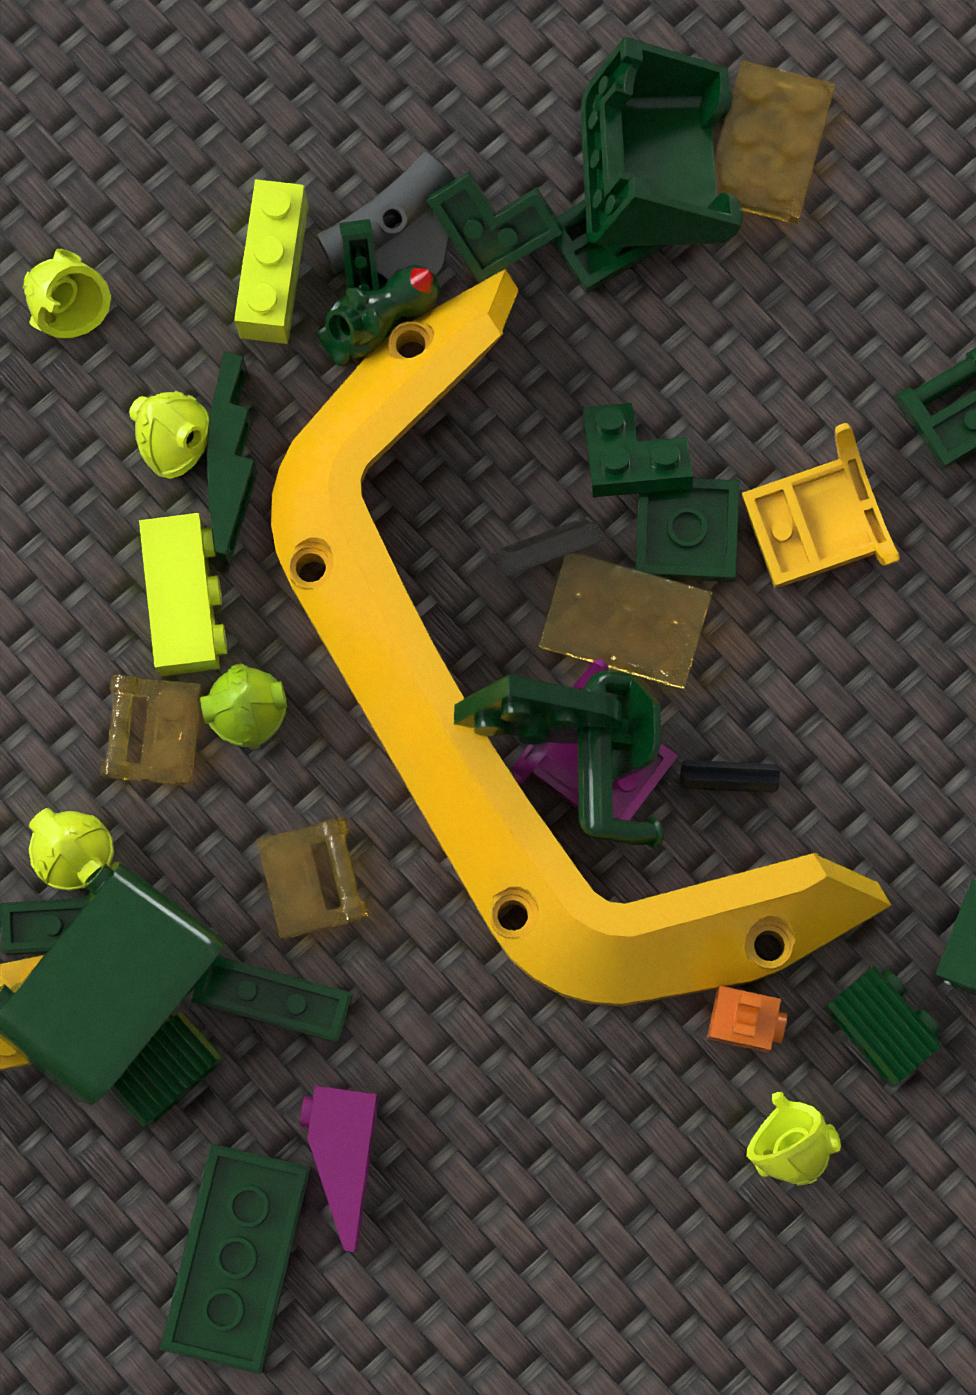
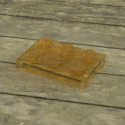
M741 60L733 89L732 106L726 115L714 158L717 196L721 193L735 195L738 198L739 207L744 211L798 224L835 83Z
M567 550L539 648L590 663L601 658L611 669L684 690L713 591Z

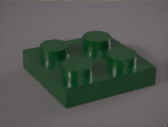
M693 478V489L639 493L635 578L735 582L739 480Z

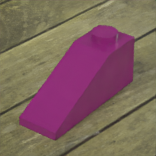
M315 1086L313 1097L304 1096L300 1127L309 1128L307 1139L344 1251L358 1252L379 1096L372 1093Z

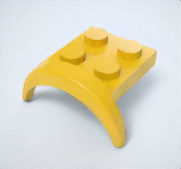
M843 423L835 428L838 460L741 494L744 507L775 589L875 555L883 566L900 560L899 552L889 535L868 481L853 430L848 423Z

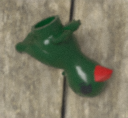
M413 264L396 270L386 286L378 290L363 291L361 287L347 288L346 297L338 300L329 309L325 325L320 326L316 331L326 353L338 366H343L351 356L359 358L373 352L389 336L395 321L399 318H419L434 307L440 295L438 280L427 267Z

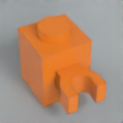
M719 986L716 991L706 1040L764 1053L769 1052L773 1042L782 1043L785 1032L787 1013L779 1012L781 999Z

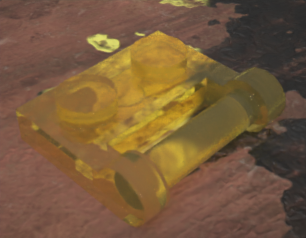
M112 675L109 692L114 693L107 758L101 760L99 776L111 779L191 786L201 703L200 697L202 695L201 684ZM134 696L148 697L141 763L126 762Z
M346 818L331 819L317 825L257 839L281 940L369 917L366 901L360 900L345 835L349 834ZM323 841L326 842L341 904L340 907L331 910L326 909L311 844Z

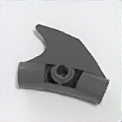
M424 151L395 181L375 198L345 219L316 234L322 251L334 273L338 274L341 271H345L339 223L370 219L378 274L389 281L396 270L414 264L427 267L436 276L443 266L448 234L426 200L428 195L455 180L454 176L439 161ZM388 215L396 216L400 221V226L394 229L388 228L384 225L383 218Z

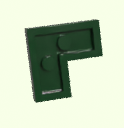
M468 171L428 195L426 200L479 283L563 234L561 223L538 187L500 210L495 211L471 172Z
M632 403L583 407V423L593 498L693 489V475L687 437L637 441Z

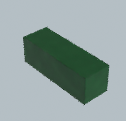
M370 219L339 223L347 288L361 287L363 291L378 290L379 282L374 237Z

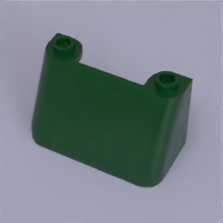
M625 36L589 82L581 103L586 227L588 240L591 243L605 247L725 243L731 236H735L738 233L743 221V210L739 207L738 198L735 195L721 193L717 196L712 128L720 118H724L729 113L733 102V92L729 89L728 67Z
M114 862L111 867L105 863L102 864L85 884V888L90 891L86 898L87 905L24 981L17 983L11 989L5 984L0 987V1039L74 1100L88 1105L98 1102L111 1089L212 964L225 944L224 940L210 928L120 862Z

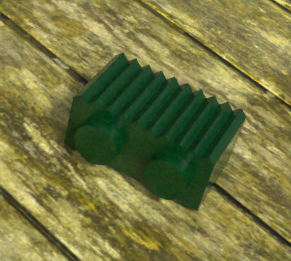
M874 965L823 1009L884 1079L886 1084L893 1087L943 1046L935 1037L941 1032V1029L924 1009L920 1008L916 1012L911 1009L902 998L907 990L892 971L886 968L883 972H880Z
M180 1011L174 1017L170 1014L110 1090L142 1127L149 1129L226 1059L184 1012Z

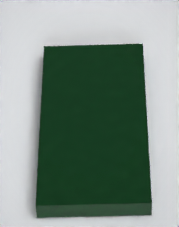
M210 1143L159 1350L258 1374L263 1373L312 1167Z

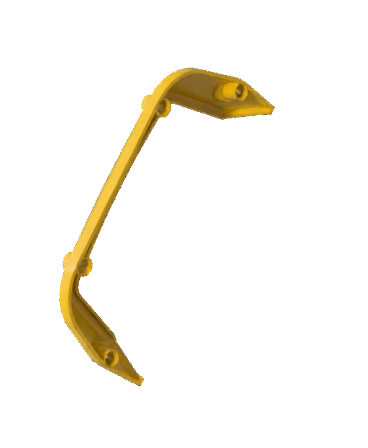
M504 269L411 322L401 323L395 327L390 336L365 357L296 436L279 467L272 492L271 528L276 554L293 592L484 922L509 959L534 981L563 997L595 1005L626 1006L717 990L719 986L734 987L750 984L782 971L888 909L891 903L878 882L827 860L817 853L626 904L609 902L595 893L530 803L489 738L475 734L474 728L454 725V704L462 701L464 697L435 648L408 596L362 498V482L367 470L472 370L504 334L503 328L519 291L508 271ZM409 342L419 343L425 348L421 354L413 358H405L398 352L404 344ZM310 562H318L325 567L323 576L314 582H306L299 577L301 568ZM518 905L526 911L528 920L521 929L515 931L507 930L499 923L498 915L505 906ZM771 935L779 941L781 955L777 960L765 961L756 954L754 942L758 936Z

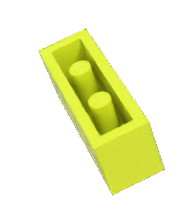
M255 179L234 318L240 339L282 344L289 343L308 212V201L304 185Z
M199 513L139 520L155 669L161 677L220 669L219 655L227 654V641L224 624L215 625L213 606L222 605V596L218 575L210 576L208 558L216 557L217 555L212 527L205 528Z

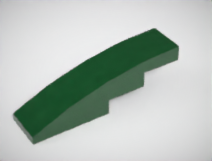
M224 352L212 401L207 447L208 504L215 551L221 563L230 565L258 471L253 459L242 457L253 423L249 408L238 405L248 370L243 356Z

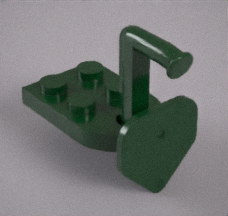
M602 670L592 675L583 689L507 675L454 704V725L474 728V733L480 736L507 734L519 737V742L528 745H540L548 742L578 743L579 823L582 830L588 836L595 839L630 845H648L652 848L659 847L662 844L664 831L658 819L649 817L644 822H635L613 818L612 781H618L651 765L657 757L661 745L660 704L635 675L614 670ZM606 693H611L613 696H608Z

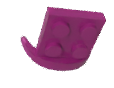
M601 658L594 660L572 688L583 689L592 675L602 670H608L609 665ZM548 742L540 745H528L510 770L518 785L521 786L532 775L579 810L578 743ZM661 743L658 755L651 765L618 781H612L613 818L630 821L678 755Z

